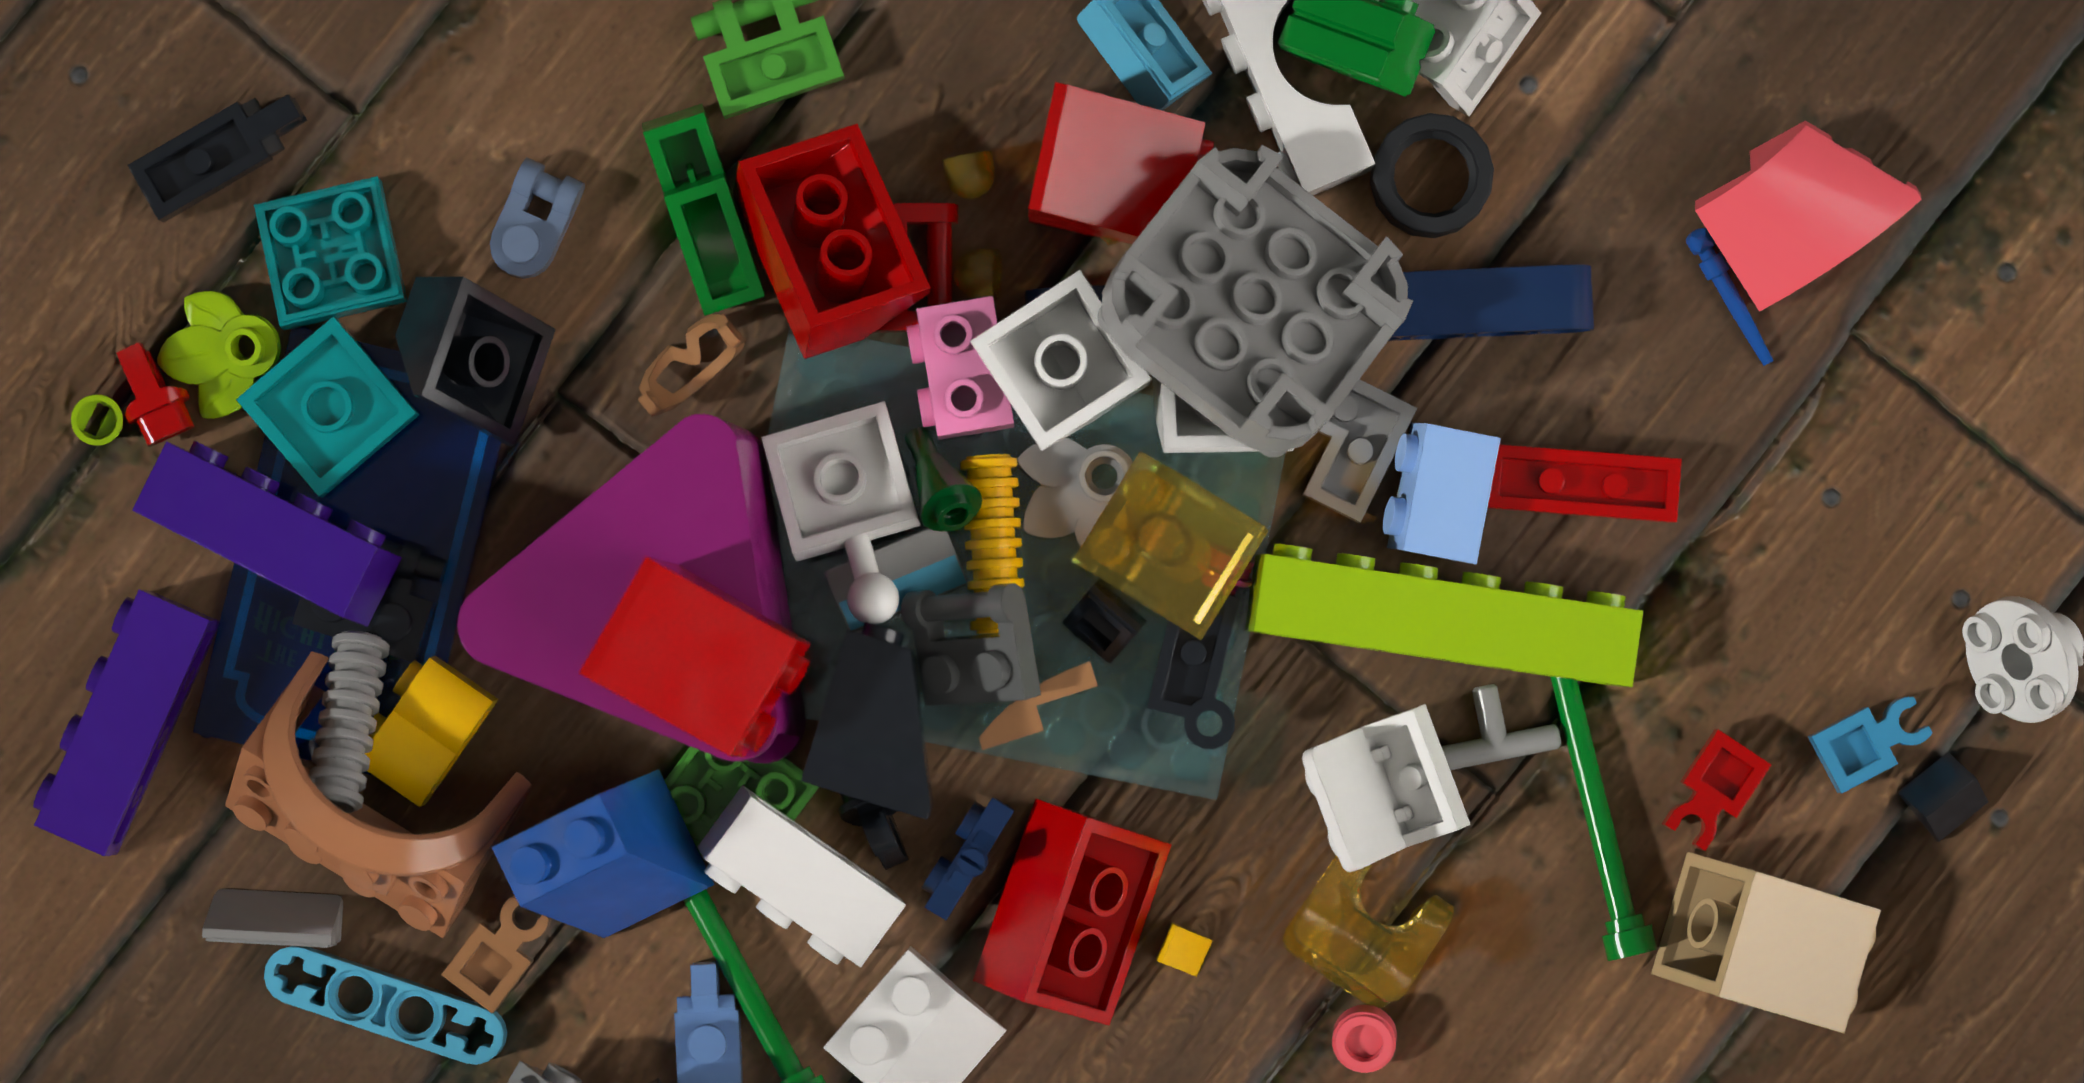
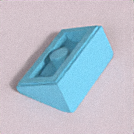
M1092 0L1077 16V21L1137 104L1163 111L1212 74L1211 70L1159 0Z

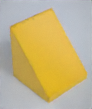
M1172 923L1156 960L1197 977L1213 940Z

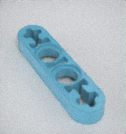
M289 946L279 949L270 957L265 966L264 980L266 987L274 998L283 1003L466 1064L478 1065L490 1061L501 1052L506 1043L507 1028L505 1021L497 1011L491 1013L479 1003L312 947ZM296 957H300L304 960L303 971L320 978L326 976V965L336 968V972L326 985L325 1004L315 1000L316 995L321 990L320 987L302 983L297 985L294 992L286 988L288 978L279 974L280 966L292 964ZM350 976L362 977L372 987L373 1001L364 1012H350L340 1003L338 997L339 987ZM408 997H422L433 1008V1022L425 1032H410L400 1023L399 1008ZM447 1005L458 1010L453 1016L452 1022L470 1026L475 1023L477 1017L486 1020L485 1031L488 1034L494 1035L492 1045L482 1044L476 1052H472L467 1049L469 1039L452 1031L446 1034V1044L436 1041V1036L446 1023Z

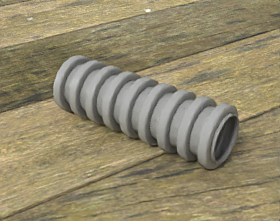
M345 631L333 636L332 648L336 652L330 655L328 666L333 671L326 674L325 685L330 690L324 692L322 697V704L327 709L320 712L318 723L324 728L316 731L315 742L320 747L313 750L312 762L317 766L309 771V778L319 791L345 813H352L363 806L364 797L358 792L366 788L367 778L362 773L369 770L370 758L365 754L372 751L374 740L369 734L375 732L377 721L372 716L379 712L380 702L375 697L382 694L383 682L379 678L384 676L386 672V663L382 659L388 656L390 645L381 637L362 631Z

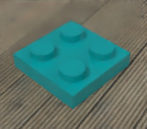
M334 316L236 399L314 492L322 498L420 415L338 318Z

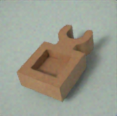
M515 895L509 898L501 909V927L495 932L485 923H480L441 974L491 1013L496 1012L534 961L519 949L524 942H530L541 937L548 930L551 923V918L542 915L530 929L519 926L515 920V912L520 905Z

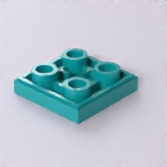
M378 176L254 205L279 326L283 330L327 321L333 316L340 318L407 302L383 185Z

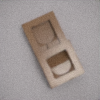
M1088 661L1069 668L1039 684L1041 695L1027 700L1014 701L1008 705L979 736L978 739L982 750L1044 731L1037 705L1098 686L1091 662Z

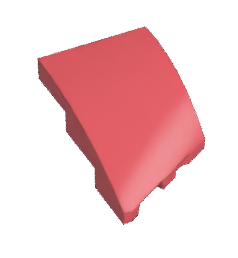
M1805 120L1749 151L1751 170L1695 201V212L1760 312L1817 279L1853 255L1903 217L1922 199L1921 193L1914 184L1908 181L1904 184L1874 166L1870 158L1853 148L1840 146L1833 141L1831 135Z

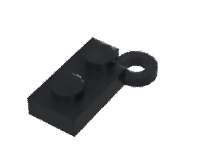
M1177 583L1146 708L1184 717V730L1188 739L1200 748L1216 749L1227 743L1235 730V718L1232 710L1224 702L1216 699L1240 598ZM1213 711L1220 716L1222 727L1216 735L1205 736L1198 730L1197 720L1203 712Z

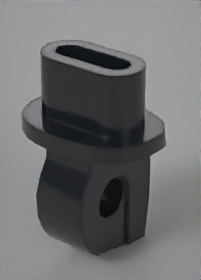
M840 793L844 803L838 810L841 819L852 825L863 827L875 857L877 856L880 859L885 870L909 860L893 818V814L897 810Z

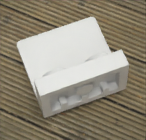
M1411 0L1419 4L1415 16L1433 24L1435 34L1425 58L1420 59L1421 69L1418 75L1426 78L1451 107L1470 116L1541 15V12L1531 0Z

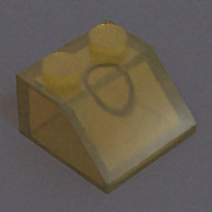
M1140 451L1072 562L1109 587L1197 639L1202 640L1269 530L1186 476Z

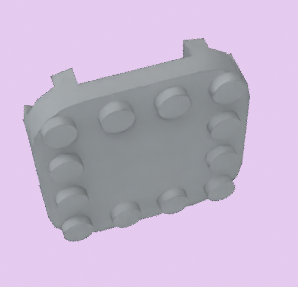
M1261 145L1258 151L1237 148L1218 151L1215 147L1198 160L1186 178L1115 266L1102 291V306L1098 311V322L1100 327L1110 335L1112 340L1130 359L1225 433L1254 450H1258L1267 457L1276 458L1284 455L1290 449L1304 445L1331 419L1337 408L1394 332L1404 322L1413 300L1408 299V284L1398 262L1403 253L1387 236L1379 246L1374 244L1279 170L1277 165L1284 156L1264 145Z

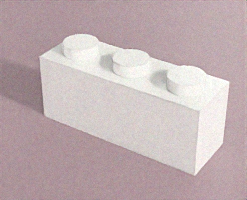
M743 785L697 847L704 859L709 862V865L704 870L709 877L734 894L741 885L761 898L756 905V908L761 913L785 929L790 926L792 921L812 934L807 943L837 965L845 956L859 967H862L906 906L894 890Z

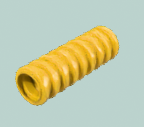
M1010 454L968 456L966 460L960 461V469L967 471V479L982 495L980 510L964 526V530L971 533V540L965 541V550L972 551V560L966 562V570L973 571V580L967 582V590L974 591V593L988 592L995 584L1015 583L1021 588L1025 586L1024 578H1018L1017 568L1023 567V558H1016V548L1022 547V538L1015 537V528L1021 526V519L1014 517V508L1020 506V500L1017 497H1013L1012 488L1018 487L1019 483L1018 478L1012 477L1011 468L1017 467V458L1011 457ZM990 617L975 618L976 621L969 622L970 630L976 631V634L999 633L998 624Z

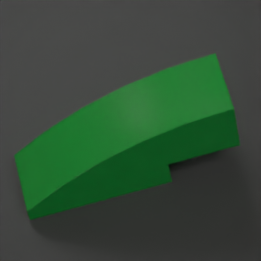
M703 104L642 123L643 135L704 316L764 297L765 293Z

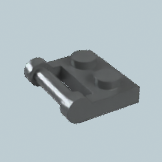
M1015 583L995 584L988 592L937 596L931 590L910 591L904 596L901 604V614L905 624L913 630L925 706L1019 701L1041 695L1026 599L1020 586ZM990 617L998 624L999 633L945 637L943 621Z

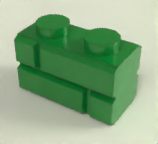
M1295 0L1292 6L1294 13L1288 16L1278 44L1280 49L1305 61L1406 97V95L1411 94L1421 69L1420 59L1425 58L1435 34L1433 24L1415 16L1419 4L1411 0H1379V2L1376 0Z

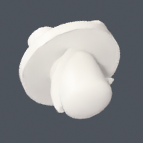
M2009 596L1985 605L1974 616L1969 617L1964 622L1962 633L1966 642L1967 662L1976 683L1975 695L1977 701L1983 709L1992 714L2001 712L2017 721L2037 723L2057 715L2069 705L2077 689L2078 666L2084 664L2082 658L2084 653L2083 637L2077 625L2070 618L2060 613H2051L2042 605L2030 599Z

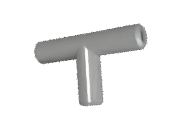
M1494 684L1475 687L1472 691L1481 738L1441 746L1450 770L1556 750L1561 746L1559 729L1554 724L1507 733L1498 688Z

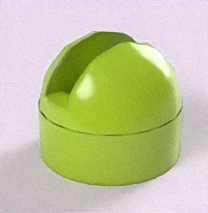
M91 394L79 400L74 406L71 414V425L74 433L81 441L89 445L100 446L110 443L119 435L123 426V415L119 405L112 398L102 394ZM99 402L109 407V410L101 420L99 430L96 436L84 430Z

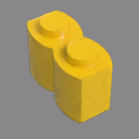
M437 656L430 657L424 665L414 660L402 674L393 689V692L401 698L387 718L379 712L373 717L377 721L375 732L369 734L374 740L372 751L365 754L370 758L369 770L367 771L418 807L425 805L499 700Z

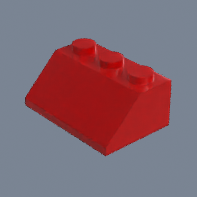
M858 124L738 161L733 196L804 359L864 340L930 293L931 287Z
M1035 798L972 981L1025 1003L1110 1026L1172 844Z

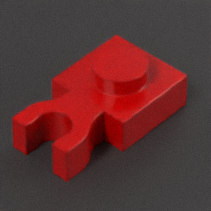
M1714 729L1680 781V783L1694 792L1687 801L1673 807L1662 824L1670 830L1676 831L1685 816L1690 814L1697 816L1701 822V831L1692 844L1700 850L1706 851L1716 835V822L1720 812L1724 811L1731 817L1737 818L1772 764L1719 729Z

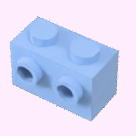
M1411 423L1409 434L1403 433L1401 435L1395 454V469L1401 472L1397 497L1391 496L1389 498L1383 517V532L1389 535L1387 548L1477 564L1501 438L1428 423Z

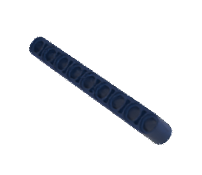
M1550 265L1403 272L1408 284V299L1413 300L1404 322L1388 341L1563 334L1594 330L1591 266ZM1105 285L1091 286L1102 303V291ZM1051 288L1026 290L1025 305Z

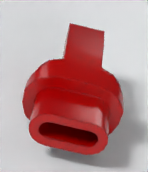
M138 342L116 352L136 397L126 408V420L128 424L138 423L148 447L162 443L195 427L184 403L190 399L188 390L175 386H166L152 354L143 347L142 343Z

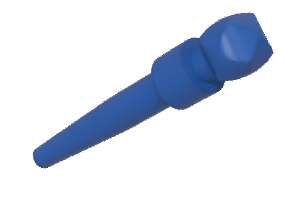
M1706 228L1692 231L1686 237V244L1692 254L1699 255L1702 260L1698 265L1707 281H1713L1729 312L1763 366L1774 361L1743 299L1727 273V270L1730 269L1721 252L1715 253L1713 249L1715 242Z

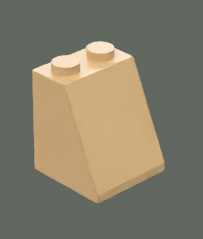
M1687 852L1651 974L1718 997L1845 1033L1849 1016L1857 1004V989L1867 955L1875 943L1876 925L1881 910L1754 870Z

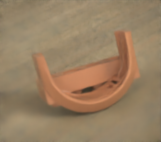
M311 651L302 667L241 748L225 806L231 809L237 819L247 827L257 831L265 830L287 843L290 850L303 861L311 864H321L343 877L344 882L354 892L364 897H375L394 908L410 926L422 931L430 930L444 938L468 903L480 872L494 853L492 847L502 842L519 817L532 784L523 775L516 772L488 806L476 817L456 828L431 834H413L365 804L357 811L345 813L329 801L309 778L310 770L303 766L297 750L295 734L325 692L314 684L329 658L323 654Z

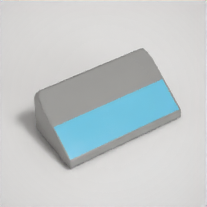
M928 528L874 551L879 573L890 578L896 585L899 593V604L894 615L901 612L902 600L910 591L931 590L937 596L967 585L968 580L947 531H934ZM850 562L825 571L824 574L848 629L854 632L863 628L864 623L852 615L847 603L848 590L855 581Z

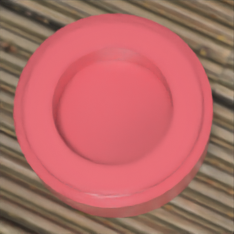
M1372 1005L1353 1006L1344 1011L1334 1025L1332 1035L1334 1054L1340 1063L1350 1070L1361 1073L1377 1071L1389 1063L1396 1049L1397 1030L1391 1017L1378 1007Z

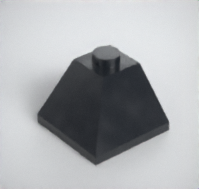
M416 277L395 334L413 395L507 446H516L556 329L465 277Z

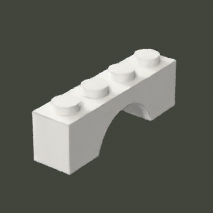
M1203 0L1210 16L1219 12L1222 15L1230 34L1221 39L1225 54L1235 74L1246 71L1255 94L1246 97L1253 119L1260 132L1271 129L1280 150L1278 153L1284 156L1277 165V168L1313 196L1370 172L1375 165V161L1351 105L1324 104L1305 97L1286 81L1278 68L1273 52L1274 26L1282 12L1293 0Z

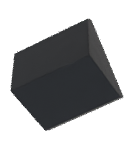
M1100 579L1062 621L1070 631L1109 664L1114 661L1147 622L1144 617Z
M1949 752L1943 754L1897 792L1937 842H1940L1988 803L1977 778Z

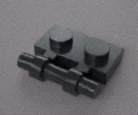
M336 524L344 529H347V527ZM384 540L381 547L402 557L395 571L391 588L387 587L368 627L342 618L300 597L292 624L331 637L345 631L368 632L381 637L390 645L388 655L409 662L418 661L436 602L412 594L418 577L440 584L447 569L448 559L426 553L425 545L406 540L404 545Z

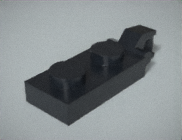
M289 94L265 108L261 107L256 98L244 104L235 102L127 166L157 219L161 222H166L272 161V156L285 149L279 137L284 136L308 120L296 99L292 98Z

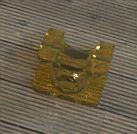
M1335 855L1284 930L1283 944L1289 953L1363 1004L1384 1008L1390 1002H1395L1406 994L1430 953L1452 921L1454 907L1439 896L1433 895L1418 906L1403 925H1383L1375 921L1365 911L1361 902V885L1372 864L1353 872H1347L1342 867L1339 857Z

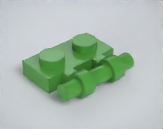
M719 0L712 3L714 9L690 17L698 41L722 33L727 48L703 56L724 119L845 79L824 16L799 23L795 8L818 0H739L733 3L732 0ZM777 15L781 30L745 42L741 26Z

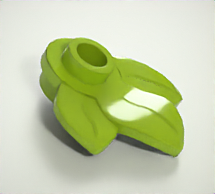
M217 291L193 293L184 298L185 313L191 326L177 331L165 341L158 354L157 363L170 377L187 384H198L200 415L203 418L215 419L228 416L243 408L236 399L256 383L257 377L265 375L276 365L280 356L281 343L278 332L267 319L254 314L244 315L230 296ZM243 335L250 337L254 342L255 350L250 358L244 357L239 350V340Z

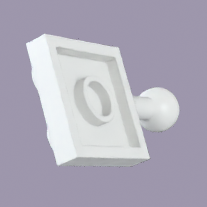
M885 401L761 437L796 562L846 548L855 580L847 594L850 612L863 623L868 622L876 625L889 620L898 608L899 593L893 581L879 573L870 540L921 525Z

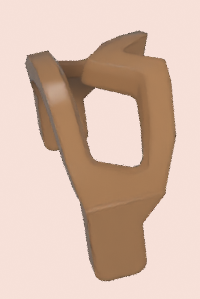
M710 314L697 321L687 329L686 349L668 345L647 368L639 386L642 394L638 398L639 402L653 417L676 408L727 367L743 350L746 339L724 314ZM717 329L727 348L712 363L675 393L669 392L657 383L656 379L672 361L699 365L701 362L699 338L708 331Z

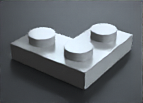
M1359 379L1337 408L1335 414L1319 431V433L1329 437L1330 440L1302 495L1357 523H1361L1396 453L1399 439L1406 432L1417 408Z

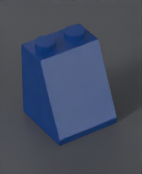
M659 769L602 792L492 847L520 907L602 938L621 931L714 885L712 878L704 872L706 866Z

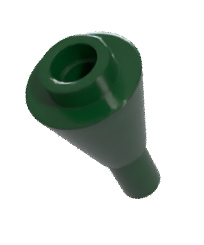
M917 427L910 430L905 436V442L916 463L917 487L923 524L934 531H955L963 528L976 516L981 508L982 495L980 491L950 461L938 452L926 428Z

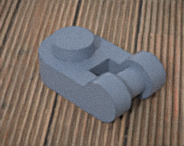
M528 157L525 158L516 174L511 192L493 229L490 240L491 256L497 266L510 276L522 279L536 277L549 267L585 189V183L570 176H566L564 180H561L544 172L545 165ZM534 195L553 203L546 221L527 213Z

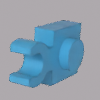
M1901 697L1893 700L1885 708L1882 719L1878 721L1873 717L1869 707H1863L1808 736L1837 793L1842 794L1897 765L1898 762L1890 749L1891 746L1895 744L1918 745L1931 736L1933 732L1929 726L1920 727L1912 733H1907L1900 727L1899 717L1905 709L1917 704L1914 697Z

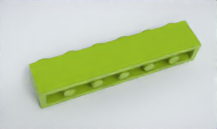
M1274 544L1273 555H1255L1252 575L1253 584L1250 589L1244 631L1549 677L1574 679L1603 685L1633 687L1643 611L1624 608L1626 596L1587 591L1586 602L1562 599V586L1527 581L1525 582L1524 593L1499 589L1501 577L1463 572L1461 583L1437 580L1438 568L1411 563H1400L1399 574L1374 570L1375 558L1337 553L1336 564L1311 561L1313 549L1285 544Z

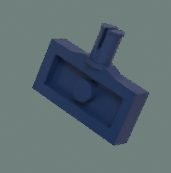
M994 796L987 807L982 806L976 801L973 803L955 833L966 840L953 862L941 856L921 888L932 895L925 905L926 909L947 921L973 877L981 875L986 870L988 865L987 854L1015 809Z

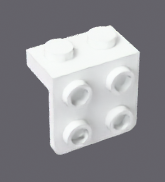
M1425 704L1364 725L1303 752L1302 760L1305 767L1307 785L1313 795L1316 796L1328 828L1329 844L1333 852L1339 857L1342 867L1347 872L1362 869L1406 847L1470 825Z

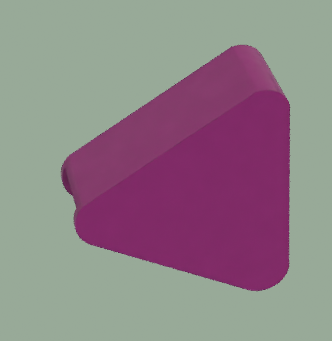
M694 414L681 420L469 594L460 608L457 623L459 638L465 650L477 661L716 757L730 761L747 760L754 763H773L789 756L798 747L803 738L806 719L800 683L790 695L785 692L781 694L770 715L776 718V723L764 745L757 752L749 750L746 757L742 758L726 755L579 674L581 667L646 556L679 564L792 632L764 446L759 438L749 430L715 416Z

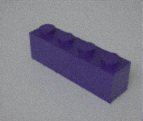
M194 440L188 451L166 441L132 511L342 618L368 627L402 557L381 547L386 535L351 519L347 529H344L328 521L334 509L299 492L294 502H291L276 494L281 484L280 482L247 466L242 475L239 476L224 468L229 458L228 456Z
M139 589L135 599L127 597L123 601L112 625V632L119 634L108 658L103 655L98 658L88 677L86 690L91 692L92 696L83 716L75 714L71 718L61 738L60 749L66 751L60 768L56 775L53 773L47 774L36 794L33 807L40 810L34 826L104 857L118 854L221 621L153 591Z

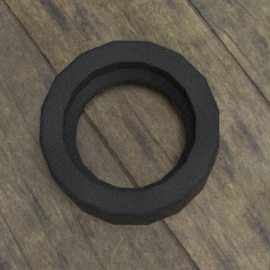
M1427 113L1404 120L1386 135L1373 158L1375 165L1371 170L1370 186L1376 206L1390 224L1411 236L1438 238L1458 232L1477 217L1492 191L1494 167L1488 146L1473 127L1454 116ZM1428 138L1444 140L1456 147L1466 159L1469 170L1468 189L1461 201L1451 209L1435 214L1420 212L1407 205L1398 194L1394 181L1395 164L1402 151L1414 142Z

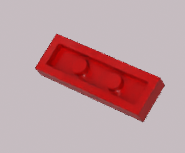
M1500 444L1487 509L1677 523L1682 459Z

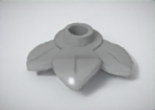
M1064 438L1041 451L1036 443L1027 448L1018 457V463L1025 473L1040 484L1033 493L1024 515L1023 530L1027 534L1051 539L1064 537L1075 532L1077 542L1088 558L1106 551L1117 541L1124 527L1122 503L1131 496L1137 480L1135 465L1125 451L1107 444L1096 445L1086 449L1070 438ZM1100 465H1109L1117 473V481L1109 489H1100L1092 481V473Z

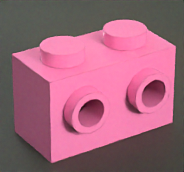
M993 296L916 308L919 324L906 327L912 363L925 362L929 388L917 389L923 427L936 426L938 440L1014 428L1010 402L970 342L997 324Z

